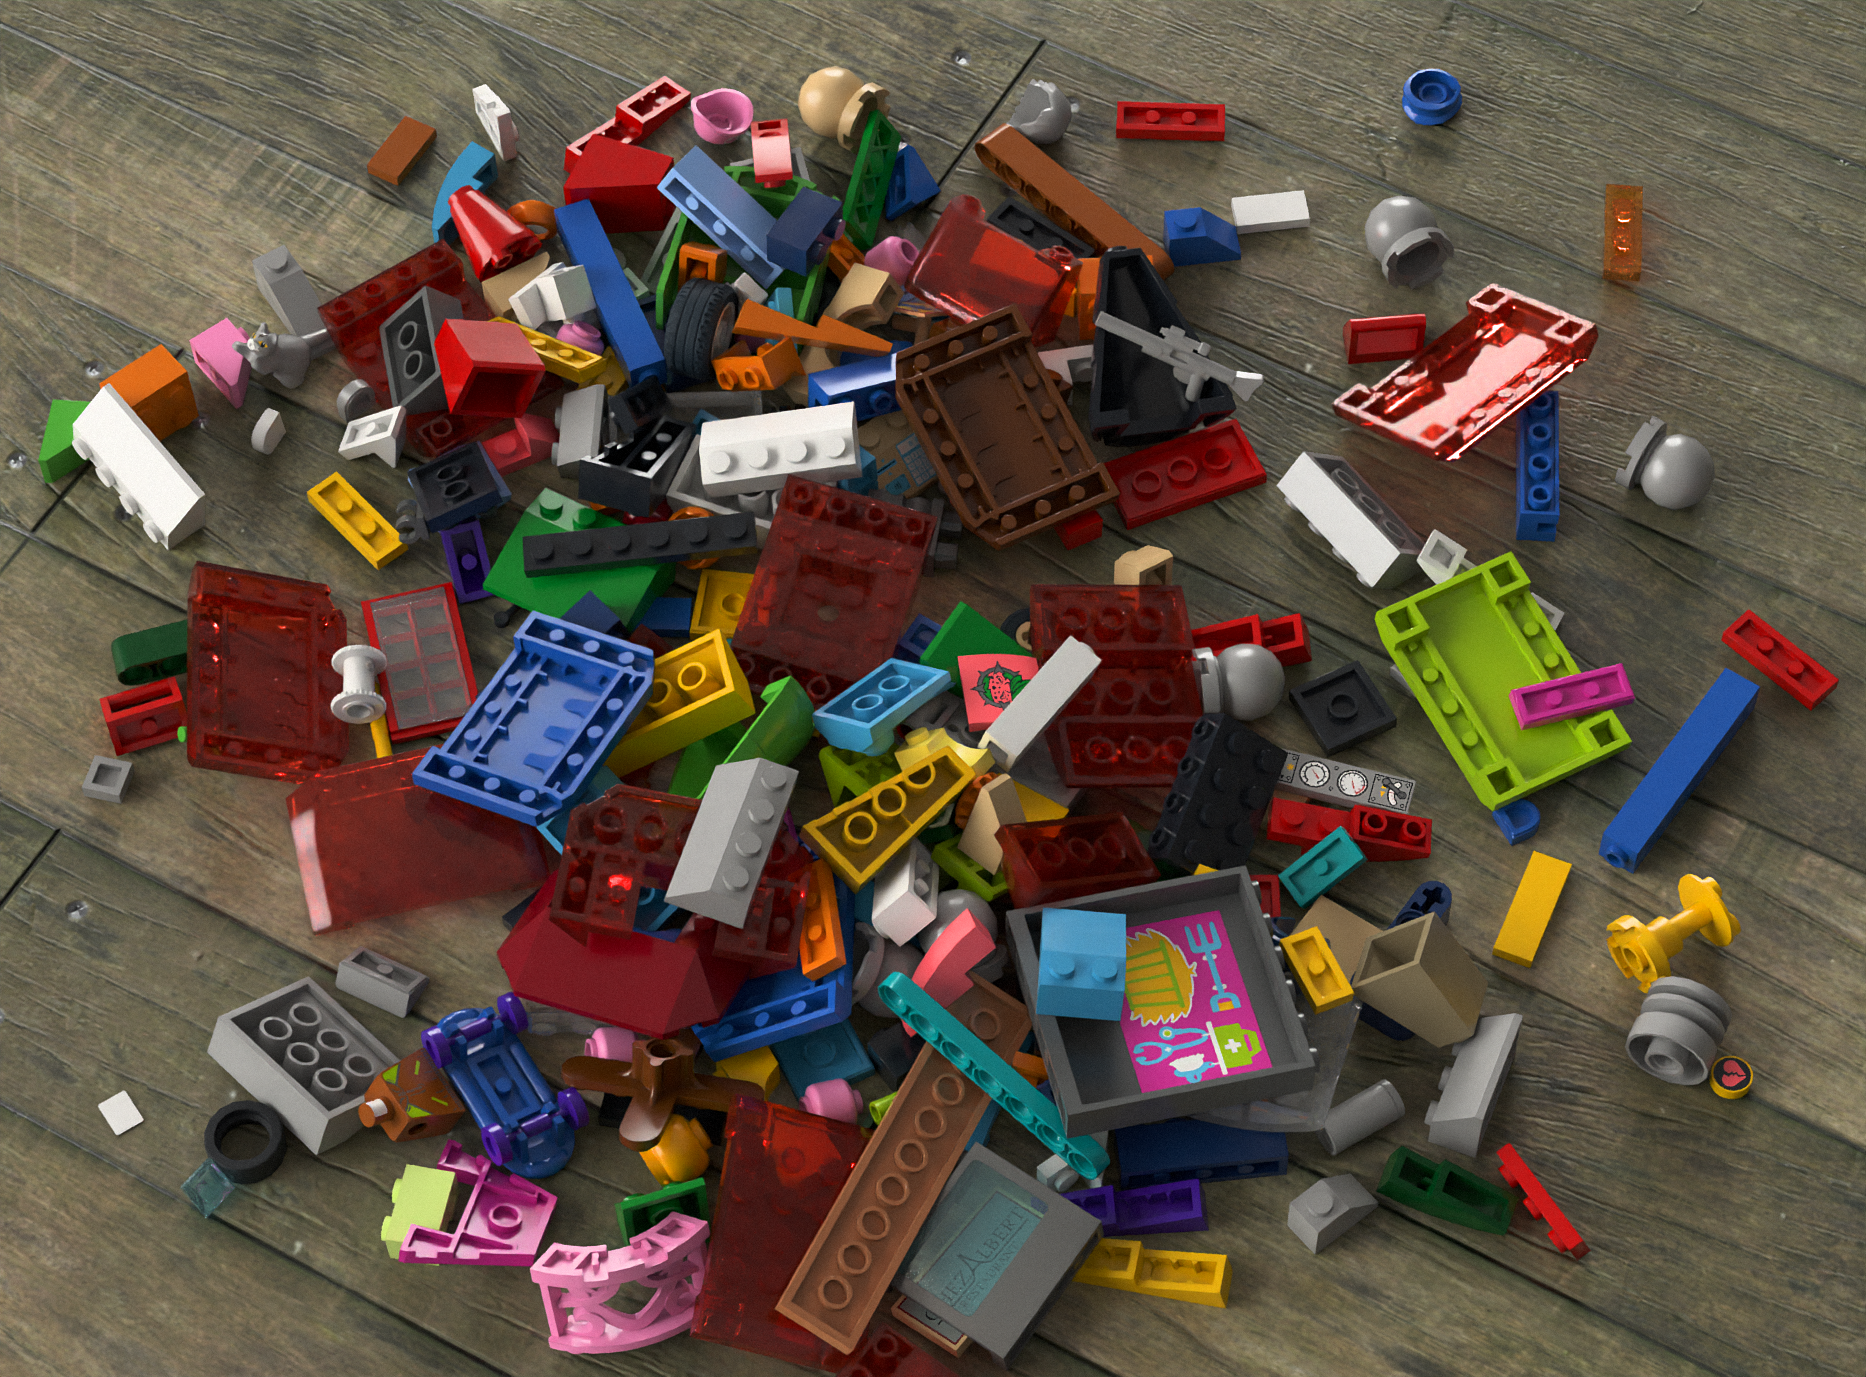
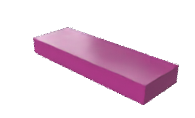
M1622 663L1513 689L1509 693V698L1521 731L1632 704L1635 699Z

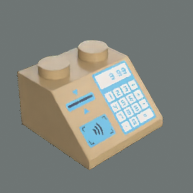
M902 410L876 416L858 428L859 445L876 458L878 490L885 488L891 494L899 495L902 493L906 499L915 498L939 481Z

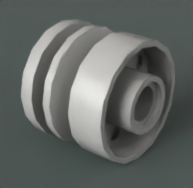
M1674 976L1661 977L1651 983L1647 998L1644 999L1641 1007V1015L1636 1018L1625 1049L1630 1059L1639 1068L1656 1078L1680 1085L1699 1084L1706 1080L1717 1053V1046L1722 1043L1724 1034L1730 1024L1732 1012L1729 1005L1719 994L1703 984L1686 978Z

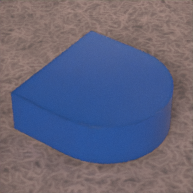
M1519 799L1496 811H1492L1494 820L1511 846L1533 837L1538 831L1540 812L1528 800Z

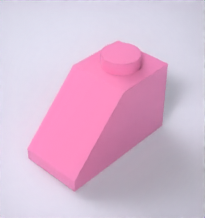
M225 318L189 341L195 363L237 409L243 405L252 367L250 366L251 363L244 356L232 348V344L235 341L248 343L250 337L242 327L237 329L228 318Z

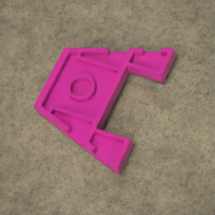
M448 1139L438 1161L437 1169L455 1172L458 1182L475 1186L455 1234L411 1223L401 1245L398 1261L422 1264L533 1266L556 1211L558 1197L514 1173L508 1177L492 1168L491 1160L480 1154L474 1158L462 1151V1144Z

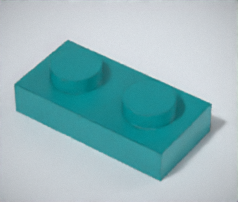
M1340 826L1281 872L1278 877L1299 906L1306 909L1320 895H1324L1368 859L1346 829Z

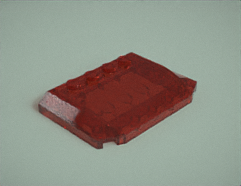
M202 561L195 563L187 595V759L191 767L323 789L327 788L349 752V723L337 718L331 710L332 700L337 694L343 692V676L333 669L332 658L338 650L347 647V620L342 610L335 609L329 598L331 590L327 584Z
M444 744L435 745V747L441 749ZM431 747L321 770L285 798L314 936L352 928L354 923L506 889L512 888V892L544 885L550 876L541 832L530 824L415 785L412 773Z

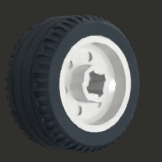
M692 278L682 286L672 306L664 340V358L670 371L702 381H709L717 376L711 360L729 349L735 333H732L738 318L739 306L737 294L732 287L703 278Z

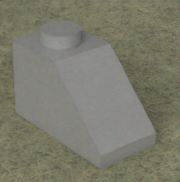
M1352 1174L1323 1178L1290 1202L1287 1226L1316 1255L1376 1209L1379 1203Z

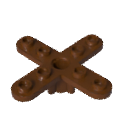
M691 1026L679 1029V1035L669 1039L661 1040L652 1037L646 1041H634L632 1043V1063L592 1056H575L567 1059L562 1064L561 1069L564 1083L577 1090H592L611 1093L620 1097H633L620 1124L619 1140L625 1147L636 1152L648 1151L658 1145L677 1104L693 1106L702 1110L711 1109L730 1112L739 1116H748L760 1110L764 1106L765 1091L757 1083L694 1073L693 1069L704 1046L695 1035Z

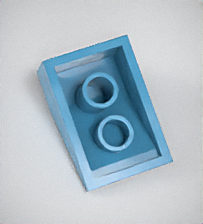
M1043 907L1036 1014L1120 1021L1125 992L1126 914Z

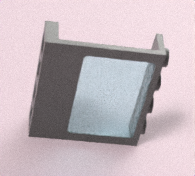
M976 1141L969 1152L963 1150L952 1170L953 1174L943 1186L885 1292L890 1294L893 1289L897 1290L991 1353L993 1363L1008 1371L1104 1236L1102 1221Z

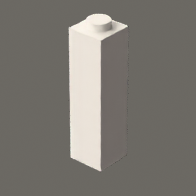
M1070 635L985 731L977 749L990 748L995 763L1008 773L1092 678L1101 659L1095 655L1090 646L1083 642H1078Z

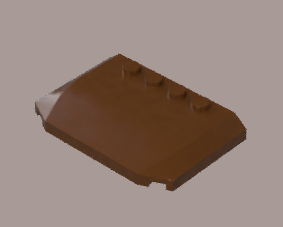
M1016 303L899 351L895 359V398L964 527L998 551L1113 503L1120 496V492L1104 463H1098L1034 348L1031 342L1033 334Z

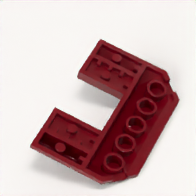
M584 853L551 873L496 952L497 959L508 976L514 996L665 1040L678 1036L679 1029L701 1023L702 1027L705 1028L720 1023L771 943L772 934L750 912L747 915L743 929L694 912L674 943L608 924L625 900L624 887L588 877Z

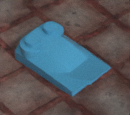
M890 658L812 714L814 725L827 739L828 743L833 746L865 753L868 756H879L886 753L894 743L893 730L922 705L940 693L954 687L956 683L951 682L949 671Z

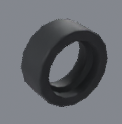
M252 1100L236 1101L220 1108L210 1118L204 1132L205 1150L212 1167L218 1175L233 1183H257L271 1176L282 1164L287 1151L284 1129L275 1111L264 1103ZM246 1124L260 1125L267 1129L270 1142L260 1155L249 1160L238 1161L229 1159L223 1154L221 1142L230 1130Z

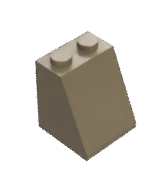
M1434 911L1366 938L1351 988L1354 991V996L1440 1048L1453 1042H1464L1474 1035L1488 981Z

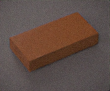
M405 116L368 162V173L399 186L437 138L436 129Z

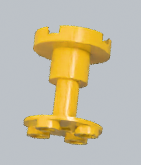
M1686 874L1681 877L1678 891L1684 910L1670 920L1659 916L1647 925H1644L1632 916L1623 915L1607 926L1606 931L1612 932V936L1606 939L1611 956L1627 979L1635 975L1642 982L1637 987L1642 992L1648 994L1651 983L1661 977H1671L1668 960L1683 950V940L1698 930L1705 938L1720 947L1730 945L1734 937L1741 933L1739 921L1728 911L1721 899L1722 890L1713 878L1708 876L1702 880L1693 874Z

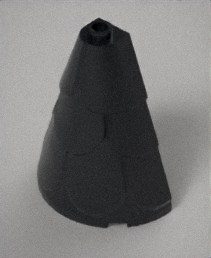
M1115 246L1105 251L1099 260L1093 310L1094 324L1102 311L1162 339L1165 336L1160 333L1161 328L1170 329L1171 325L1186 331L1184 336L1202 343L1177 308V300L1141 248L1127 249L1126 246ZM1095 327L1091 359L1093 373L1088 416L1091 435L1095 442L1102 441L1101 438H1103L1105 446L1133 447L1165 442L1190 434L1189 430L1195 429L1201 422L1204 423V427L1208 428L1225 419L1237 409L1233 400V394L1227 384L1212 377L1204 381L1200 399L1196 402L1187 400L1185 393L1188 384L1174 377L1173 365L1142 352L1143 346L1101 327ZM1195 349L1193 350L1194 353H1196V354H1198V355H1200V356H1203V355L1199 354L1197 350H1195Z

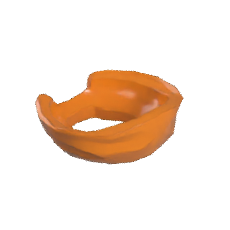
M527 200L517 203L507 210L509 214L525 226L538 225L548 230L546 233L535 234L539 240L552 239L557 234L554 209L557 208L536 200Z

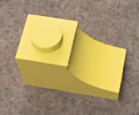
M926 727L915 729L905 736L906 741L894 752L902 771L947 745L977 774L975 779L984 775L995 764L990 748L974 749L963 746L950 738L944 727L930 731Z

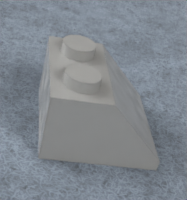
M596 384L564 394L563 407L557 406L555 428L560 429L559 443L553 442L551 459L552 465H557L561 478L579 479L580 459L587 455L593 458L604 453L605 445L610 443L612 418L609 412L610 405L607 401L610 398L603 384Z

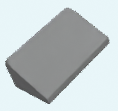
M359 946L339 963L335 984L338 989L404 1018L417 1002L428 985L430 978L363 946Z

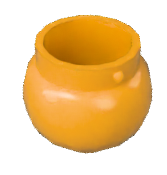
M673 1114L658 1145L648 1151L639 1153L656 1180L664 1188L669 1183L675 1181L688 1182L702 1175L710 1162L707 1149L711 1148L713 1143L696 1118L688 1121L683 1115Z

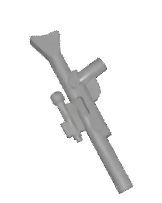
M1102 311L1096 320V326L1143 346L1142 352L1173 365L1174 377L1188 384L1185 398L1189 401L1196 402L1200 399L1204 381H1207L1209 377L1230 385L1244 401H1248L1253 391L1264 382V375L1234 371L1203 357L1209 354L1211 346L1205 342L1200 343L1184 336L1186 331L1171 325L1170 329L1161 328L1160 333L1165 336L1162 339ZM1194 349L1197 350L1198 353L1201 354V355H1203V356H1200V355L1194 353L1193 350H1194Z

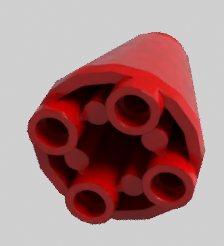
M467 185L461 187L450 196L448 204L451 207V216L473 272L481 284L487 279L532 259L541 248L542 243L532 230L481 191L474 190L472 186Z

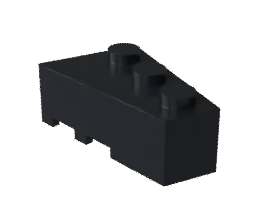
M661 415L629 432V439L617 445V443L611 442L605 445L604 453L593 458L587 455L581 458L578 499L626 511L633 516L649 518L666 498V494L696 436L697 424Z

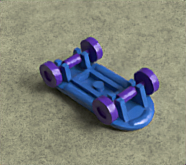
M508 992L497 998L500 1014L495 1013L492 1006L486 1009L464 1008L450 1013L442 1018L436 1026L422 1031L421 1041L423 1048L430 1055L436 1067L444 1070L479 1126L484 1147L491 1160L497 1166L504 1165L514 1174L527 1179L550 1177L565 1167L572 1156L575 1145L574 1130L589 1124L588 1110L581 1095L573 1087L559 1092L556 1098L524 1045L517 1037V1033L528 1028V1018L518 997L514 996L513 992Z

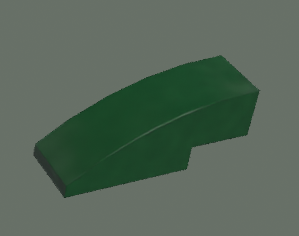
M1400 1146L1389 1156L1376 1192L1425 1214L1454 1224L1502 1236L1507 1232L1519 1197L1446 1159L1437 1164L1404 1146Z

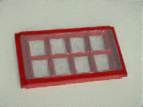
M452 582L361 601L370 645L380 650L387 659L386 669L377 674L381 694L386 703L385 712L393 745L454 731L477 700L475 696L478 694Z

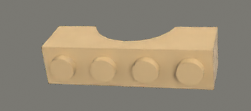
M854 262L823 314L860 330L873 325L887 324L904 292L890 273ZM804 345L799 358L806 376H792L791 379L782 384V388L795 404H803L806 408H809L808 374L839 367L843 351Z

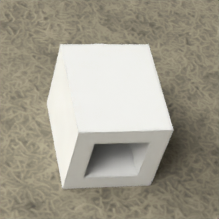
M584 265L565 267L535 278L548 321L563 320L564 324H573L577 320L582 321L585 319L584 312L597 308Z

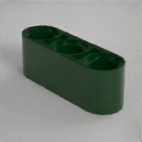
M215 615L198 616L118 637L111 644V652L118 680L121 684L127 686L141 685L216 666L229 657V649L222 622Z

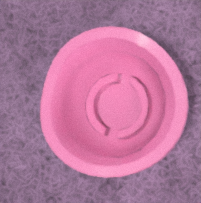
M721 88L696 96L691 101L695 131L707 142L721 145L732 143L751 126L753 105L750 99L739 91Z

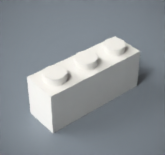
M917 838L875 876L872 910L873 926L882 937L886 939L891 938L899 947L932 922L937 915L939 865L930 858L932 853Z

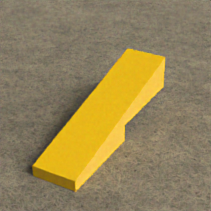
M1102 1238L1072 1281L1226 1309L1233 1269L1227 1255L1144 1249L1141 1241Z

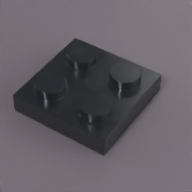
M1358 660L1289 690L1290 702L1327 758L1391 730L1397 724V717Z

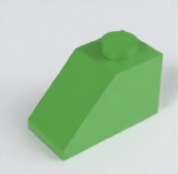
M53 399L38 460L45 483L57 481L89 460V458L84 460L76 452L72 441L74 440L73 423L91 402Z

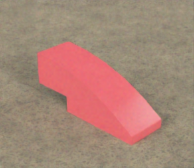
M967 908L932 944L918 965L911 980L946 1009L975 985L968 970L996 948L988 929ZM901 1019L909 1036L915 1035L917 1032Z

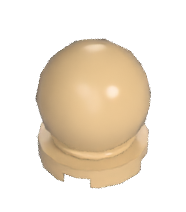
M832 66L822 68L807 78L800 88L798 107L802 120L815 133L831 139L837 138L839 146L854 154H858L869 112L879 109L888 118L890 106L885 103V97L890 95V92L873 82L864 85L863 80L850 70Z

